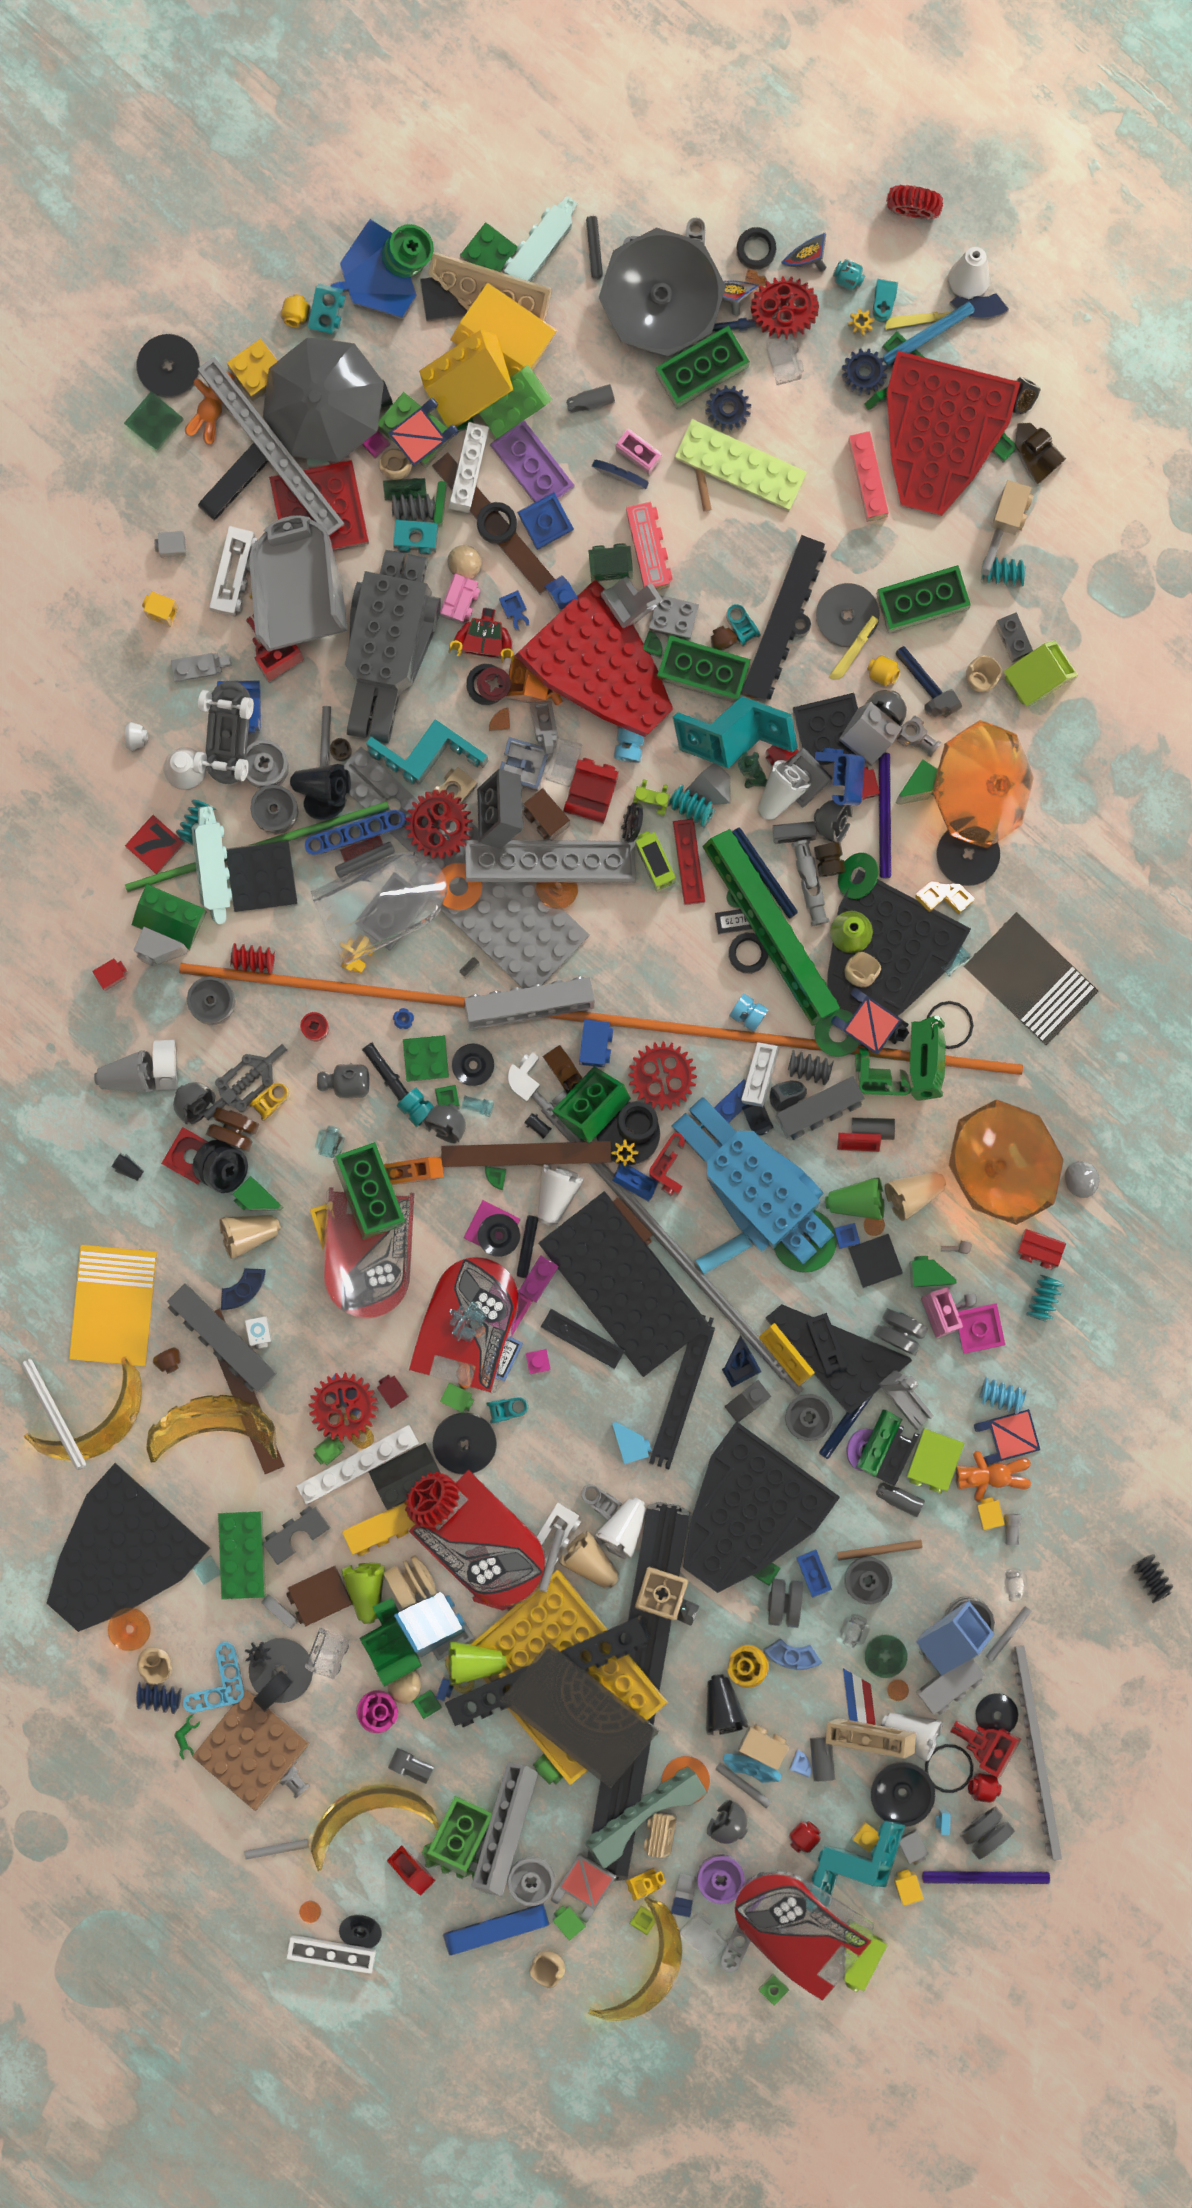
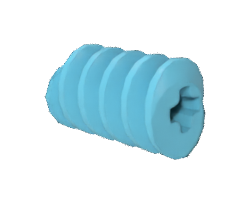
M985 1377L979 1398H982L983 1405L987 1400H990V1407H993L997 1402L998 1409L1000 1410L1006 1405L1007 1412L1014 1407L1015 1414L1017 1415L1023 1406L1027 1390L1021 1394V1388L1017 1387L1013 1392V1385H1009L1005 1389L1004 1382H1001L997 1387L996 1380H993L989 1385L988 1378Z

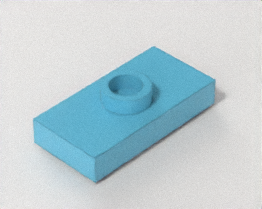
M939 1810V1816H936L935 1827L941 1835L950 1834L951 1814L947 1810Z

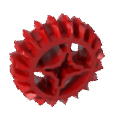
M896 185L890 188L887 195V207L890 211L901 216L922 220L935 219L942 212L943 197L936 191L923 187Z
M437 1471L434 1474L429 1472L427 1477L422 1475L421 1480L416 1481L414 1487H410L411 1492L406 1494L408 1499L404 1502L406 1505L405 1511L409 1519L417 1526L426 1529L429 1527L435 1528L437 1524L442 1525L444 1519L449 1520L448 1516L454 1513L453 1508L458 1506L456 1501L460 1499L458 1495L459 1489L455 1481L448 1475L438 1473Z

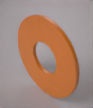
M452 863L444 867L437 875L435 892L439 901L447 908L465 910L472 907L479 900L482 893V882H467V892L461 896L454 895L449 889L450 882L456 877L466 880L465 863Z
M682 1756L675 1758L665 1767L662 1774V1783L668 1781L679 1770L688 1766L697 1774L704 1788L708 1791L710 1776L705 1765L698 1759Z

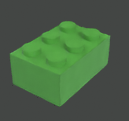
M529 365L510 377L513 391L479 412L496 439L536 413L552 400Z
M403 392L379 420L378 430L394 442L388 433L422 406ZM427 414L441 433L447 429L433 415ZM450 440L423 459L420 464L427 468Z
M454 1796L427 1852V1859L466 1877L486 1836L493 1813Z

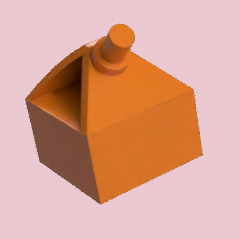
M514 655V661L510 663L508 674L511 680V687L505 697L523 702L546 701L551 697L555 705L561 704L563 700L560 695L545 687Z

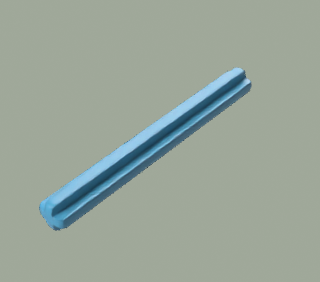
M970 302L965 303L883 355L885 364L890 366L895 363L897 351L910 353L974 313L973 305Z

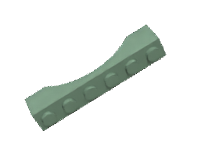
M687 1766L679 1770L668 1781L661 1783L652 1793L643 1796L637 1804L627 1808L618 1818L609 1821L600 1831L590 1835L589 1839L584 1843L595 1861L602 1868H606L622 1856L630 1836L648 1817L669 1807L692 1805L704 1796L707 1791L697 1774Z

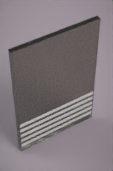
M1017 912L963 966L1045 1046L1056 1035H1059V1032L1099 992Z

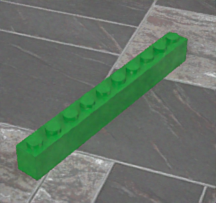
M728 829L710 838L702 846L811 1025L813 1026L832 1016L840 1009L836 998L833 997L826 986V982L821 978L815 968V964L804 950V946L799 942L792 927L783 916L781 909L772 898L770 891L762 882L759 873L751 864L748 855L738 843L737 837Z

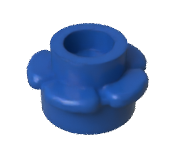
M406 1008L396 1011L393 1015L395 1026L399 1029L410 1028L412 1021H414L413 1013L409 1012Z

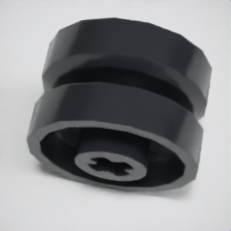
M211 1140L203 1144L197 1151L193 1159L192 1168L194 1176L199 1182L220 1193H230L243 1183L247 1175L248 1163L246 1156L240 1150L223 1141Z

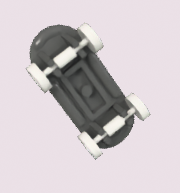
M236 681L222 682L215 687L212 693L211 691L202 690L198 699L199 711H209L206 752L198 751L193 761V770L196 773H203L206 768L213 779L223 784H233L239 780L244 781L248 774L249 765L246 760L249 719L253 713L254 702L250 698L247 689L241 683Z

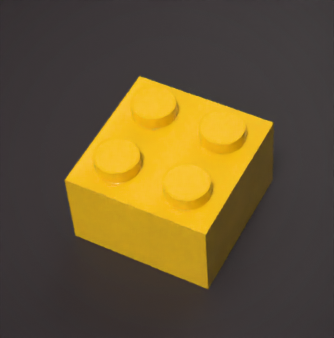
M260 338L226 363L245 392L254 401L266 393L269 368L277 360Z

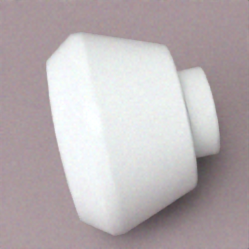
M133 722L126 725V748L134 751L143 747L144 743H148V731L144 730L142 725Z

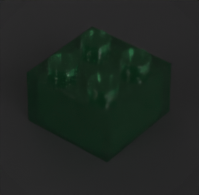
M619 543L614 544L613 548H605L604 545L593 546L592 550H588L591 582L595 581V579L600 582L620 580L628 577V579L633 578L631 546Z

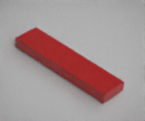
M693 818L673 821L684 905L705 903Z

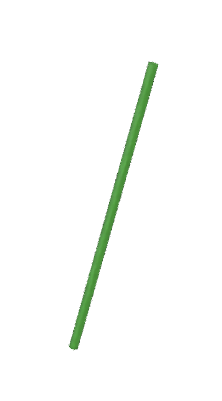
M386 801L250 845L298 839L389 810V805ZM190 863L125 884L126 890L130 892L143 888L146 884L152 885L196 871V863Z

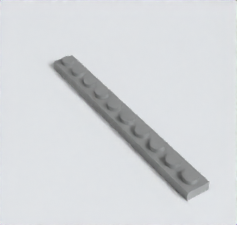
M213 357L199 367L197 371L313 520L322 525L328 536L341 528L344 522L217 359Z
M1014 1646L1015 1651L1012 1652L1013 1664L1018 1665L1019 1673H1015L1017 1686L1021 1685L1023 1693L1019 1694L1021 1707H1025L1026 1710L1023 1722L1024 1727L1029 1728L1030 1736L1026 1737L1029 1750H1033L1034 1758H1030L1032 1771L1036 1770L1037 1779H1034L1035 1790L1040 1792L1041 1800L1038 1801L1040 1814L1044 1813L1045 1822H1041L1044 1835H1048L1049 1843H1045L1047 1856H1051L1053 1861L1061 1860L1062 1856L1025 1646Z

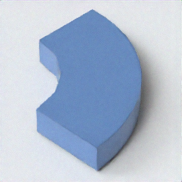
M780 1638L763 1649L772 1661L789 1669L804 1670L822 1663L811 1645L803 1648H794L787 1645Z

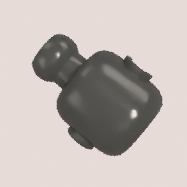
M338 1064L333 1074L325 1071L317 1074V1088L322 1092L334 1089L335 1095L339 1098H363L369 1092L368 1068L362 1064Z

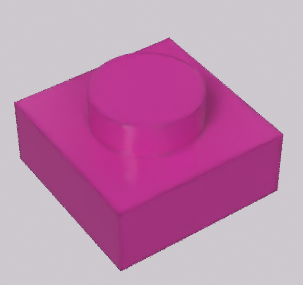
M547 1349L526 1353L530 1374L551 1370Z

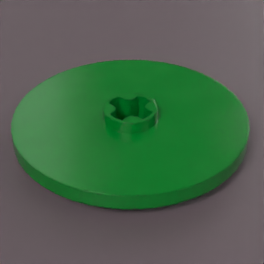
M816 1210L813 1213L828 1227L834 1236L821 1248L816 1246L812 1240H809L808 1242L817 1252L804 1264L800 1263L780 1243L774 1248L778 1259L791 1270L802 1273L819 1270L832 1259L835 1253L837 1237L834 1226L825 1215Z

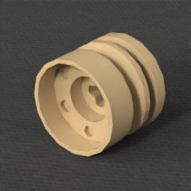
M416 1555L411 1557L414 1564L412 1568L407 1560L403 1561L405 1572L402 1573L397 1566L384 1572L385 1578L403 1610L417 1604L415 1597L417 1594L424 1600L427 1599L425 1589H428L432 1596L437 1594L430 1572Z

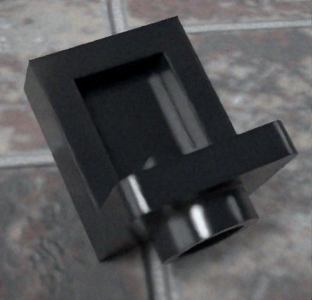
M748 1104L741 1107L751 1131H754L757 1135H764L774 1128L765 1106L759 1107Z

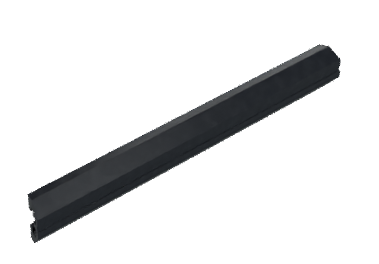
M664 1502L649 1504L647 1507L628 1617L629 1621L641 1615L651 1639L646 1641V1647L637 1651L633 1647L628 1649L627 1653L658 1691H660L672 1620L637 1609L635 1605L648 1567L679 1576L690 1512L680 1505ZM665 1588L656 1590L655 1594L658 1595V1599L662 1600L663 1597L668 1596ZM626 1633L624 1644H629L631 1639ZM656 1713L645 1722L652 1730ZM652 1734L612 1781L601 1775L591 1835L604 1828L609 1821L618 1818L627 1808L641 1801ZM636 1830L626 1843L622 1856L604 1868L616 1876L614 1881L627 1880ZM588 1851L587 1858L598 1864L590 1851Z

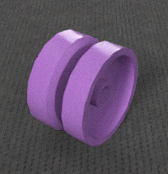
M718 1854L705 1859L699 1867L697 1874L698 1887L706 1899L717 1904H726L737 1899L745 1884L744 1872L739 1862L731 1856ZM717 1876H724L725 1880L723 1882H718Z

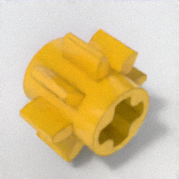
M859 308L856 315L850 314L853 321L848 322V326H853V334L861 332V335L864 336L866 330L872 331V327L869 324L874 322V318H869V310L864 313ZM858 319H862L865 322L864 326H860Z
M624 1139L622 1145L616 1142L615 1145L618 1150L612 1151V1154L618 1157L615 1162L624 1161V1166H626L629 1160L634 1163L635 1159L632 1156L639 1153V1151H633L635 1143L628 1145L626 1139ZM623 1147H627V1151H631L627 1158H623V1154H619Z

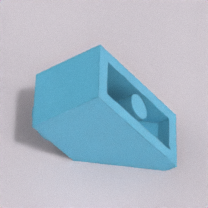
M617 1422L612 1423L624 1464L649 1457L648 1452L652 1450L648 1439L644 1440L643 1436Z

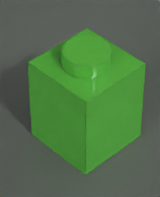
M449 1382L440 1402L464 1413L465 1410H470L474 1399L471 1398L472 1393Z
M570 1905L566 1908L561 1906L553 1913L555 1915L553 1922L569 1941L586 1927V1924Z

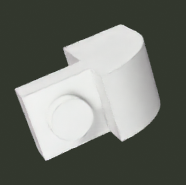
M175 1040L153 1041V1074L156 1090L177 1089L178 1087Z
M533 1052L530 1056L526 1054L519 1062L521 1065L520 1069L512 1064L508 1073L511 1089L525 1102L529 1101L531 1095L540 1086V1084L527 1075L539 1060V1057Z

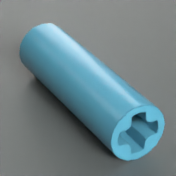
M741 1233L698 1258L696 1262L702 1273L706 1274L752 1247V1244L748 1237Z

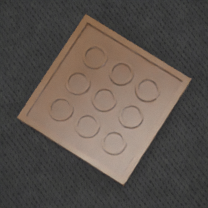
M245 1689L244 1697L230 1708L192 1757L256 1811L310 1743L268 1708L266 1711H263L253 1701L255 1696Z

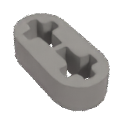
M269 1594L261 1602L289 1628L292 1629L297 1624L298 1619Z

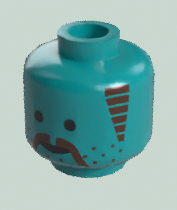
M845 259L843 262L839 261L832 275L835 277L836 284L848 290H853L856 285L860 287L865 278V275L862 274L863 267L850 259Z

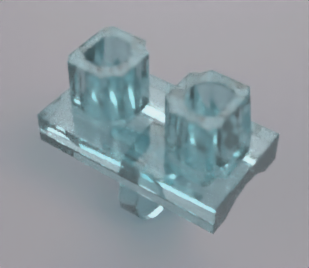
M474 1301L471 1302L464 1315L462 1314L466 1308L461 1305L457 1311L453 1309L449 1311V1314L453 1317L449 1324L452 1326L456 1325L452 1332L453 1338L458 1341L461 1338L471 1342L475 1337L476 1331L469 1328V1324L471 1321H474L481 1326L487 1318V1315L479 1309L478 1304Z

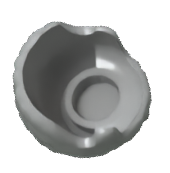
M1077 1161L1066 1169V1186L1073 1195L1080 1198H1088L1097 1191L1100 1179L1093 1165L1086 1161Z

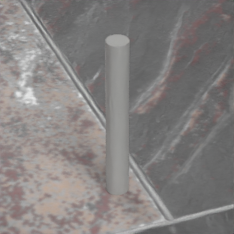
M996 529L982 569L983 575L987 576L991 572L1003 535L1001 529Z
M323 706L320 767L328 766L331 706Z
M556 1530L539 1587L541 1592L547 1593L565 1533L564 1530Z
M1026 1606L990 1650L986 1656L989 1660L994 1661L1032 1611Z
M719 1763L715 1768L716 1771L762 1806L767 1808L770 1805L771 1801L723 1764Z
M308 1839L248 1850L244 1851L245 1859L309 1848Z

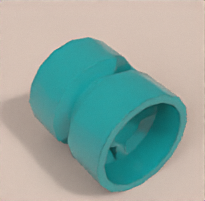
M417 1087L410 1091L396 1105L404 1114H409V1120L416 1128L422 1124L431 1108L434 1107L429 1100L424 1101V1095Z

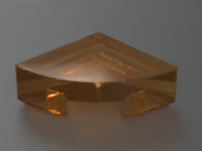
M748 269L745 281L765 287L767 278L757 275V271Z
M509 708L501 709L492 717L489 731L510 730Z

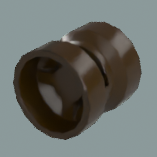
M337 738L330 745V753L336 761L343 762L350 758L352 749L346 739Z

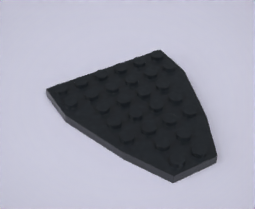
M858 870L852 883L860 884L865 878V872ZM877 879L874 888L862 898H848L847 890L838 907L837 916L843 912L856 911L869 919L873 929L872 939L869 945L860 952H865L878 960L881 965V971L870 986L858 987L853 985L846 979L845 966L848 960L856 953L842 952L832 943L827 987L833 997L836 998L840 1009L847 1010L853 1015L862 1003L851 995L853 988H857L891 1013L899 1016L952 966L971 928L935 909L929 912L918 900ZM850 926V929L852 931L857 930L855 927Z
M736 1421L711 1455L690 1522L683 1568L716 1593H719L758 1573L813 1534L839 1500L840 1496Z
M114 1463L87 1493L59 1556L47 1604L76 1631H82L122 1615L182 1581L210 1550V1547L117 1463Z

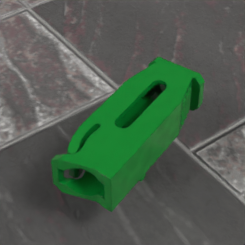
M932 1016L922 1021L911 1022L910 1075L913 1087L910 1089V1093L915 1100L935 1099L943 1096L941 1088L945 1078L946 1042L942 1028L945 1027V1022L940 1016Z

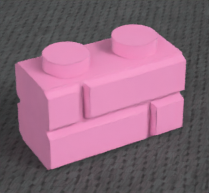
M629 429L626 430L615 445L616 451L648 475L662 458V454L659 451L652 449L651 445Z
M454 574L441 607L440 616L460 624H464L465 620L469 621L473 612V608H470L472 601H477L481 591L478 588V582Z
M948 1287L931 1292L921 1298L936 1338L954 1333L963 1328Z

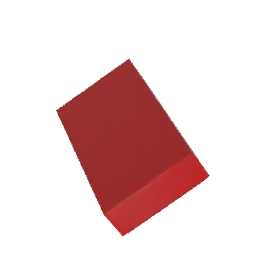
M838 1133L837 1150L880 1152L881 1134Z

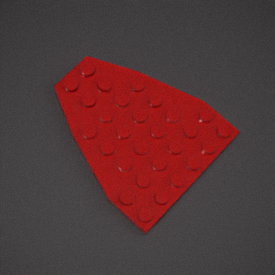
M897 351L887 390L891 461L901 506L942 516L973 481L1010 424L1020 382Z
M595 579L577 596L578 599H573L515 656L545 687L607 722L646 737L673 710L662 680L657 679L658 669L650 654L643 650L644 643L634 625L622 628L600 594L606 589Z

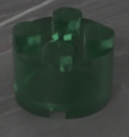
M890 1634L874 1636L867 1642L863 1652L866 1667L874 1675L881 1678H891L899 1674L905 1668L908 1658L904 1644ZM884 1650H887V1653L891 1655V1658H887L886 1662H883V1658L880 1657V1653L883 1654Z

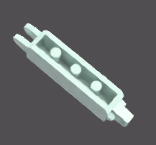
M567 196L557 206L554 204L551 209L547 208L541 216L543 220L539 225L535 224L532 227L528 240L526 242L522 241L516 249L518 253L513 259L510 257L503 267L505 269L504 274L530 282L534 279L571 230V216L577 207V203Z
M211 806L198 808V823H195L191 828L200 903L210 910L214 922L224 924L227 918L225 907H230L229 901H232L231 889L227 888V880L230 879L228 867H225L224 859H227L226 847L222 846L221 839L224 838V828L216 821Z

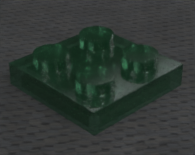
M151 391L124 424L157 451L184 419Z

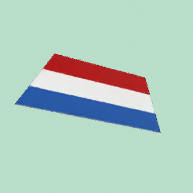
M843 1668L849 1720L876 1725L871 1684Z

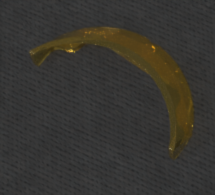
M127 1356L121 1358L123 1369L122 1387L113 1410L95 1429L85 1435L74 1438L84 1460L96 1457L112 1449L114 1444L119 1443L128 1434L137 1418L142 1397L141 1376ZM30 1433L23 1436L38 1452L52 1458L71 1461L61 1441L38 1439Z
M209 1395L191 1399L188 1404L179 1408L175 1406L170 1409L168 1415L162 1418L156 1425L153 1424L148 1431L146 1449L151 1463L156 1462L166 1450L181 1440L210 1431H231L249 1436L261 1443L273 1459H277L276 1430L272 1420L261 1411L259 1406L254 1403L249 1404L241 1401V1398L235 1396Z
M369 1785L359 1790L350 1791L328 1808L317 1825L311 1844V1853L317 1871L323 1869L325 1855L334 1836L354 1817L378 1808H401L415 1812L428 1819L437 1830L440 1827V1823L433 1807L412 1791L393 1785Z
M648 1895L644 1897V1901L655 1918L659 1935L657 1961L645 1985L627 2001L603 2010H596L590 2007L588 2014L606 2021L627 2020L651 2010L668 1994L680 1970L682 1941L677 1923L664 1903Z

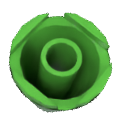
M874 1177L830 1191L829 1195L825 1196L826 1209H830V1212L835 1214L876 1220L884 1218L885 1211L884 1199H882L881 1194L883 1192L882 1181L879 1177Z

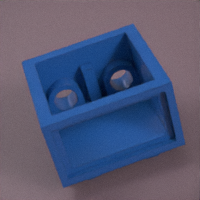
M584 1019L579 1065L605 1068V1063L610 1062L611 1049H607L608 1042H612L613 1028H610V1022Z

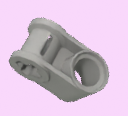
M593 1484L586 1485L581 1491L582 1499L608 1520L616 1508L622 1505L616 1498ZM590 1488L595 1489L597 1492L594 1500H588L585 1497V1492Z

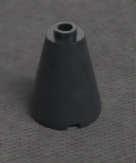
M334 764L295 771L290 778V785L295 792L337 807L342 806L347 800L344 798L346 793H350L351 777L349 770L344 769V765Z
M724 1674L711 1676V1680L707 1683V1735H714L713 1731H719L720 1735L743 1730L742 1726L748 1728V1721L729 1678L724 1677Z

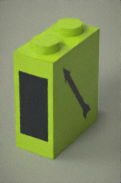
M647 831L638 835L635 846L655 890L659 891L674 884L676 877L656 833L650 834Z

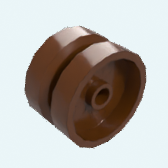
M216 1107L213 1118L224 1125L223 1127L215 1124L209 1125L206 1135L249 1152L253 1142L250 1138L241 1134L242 1132L251 1135L256 1134L260 1124L240 1113Z

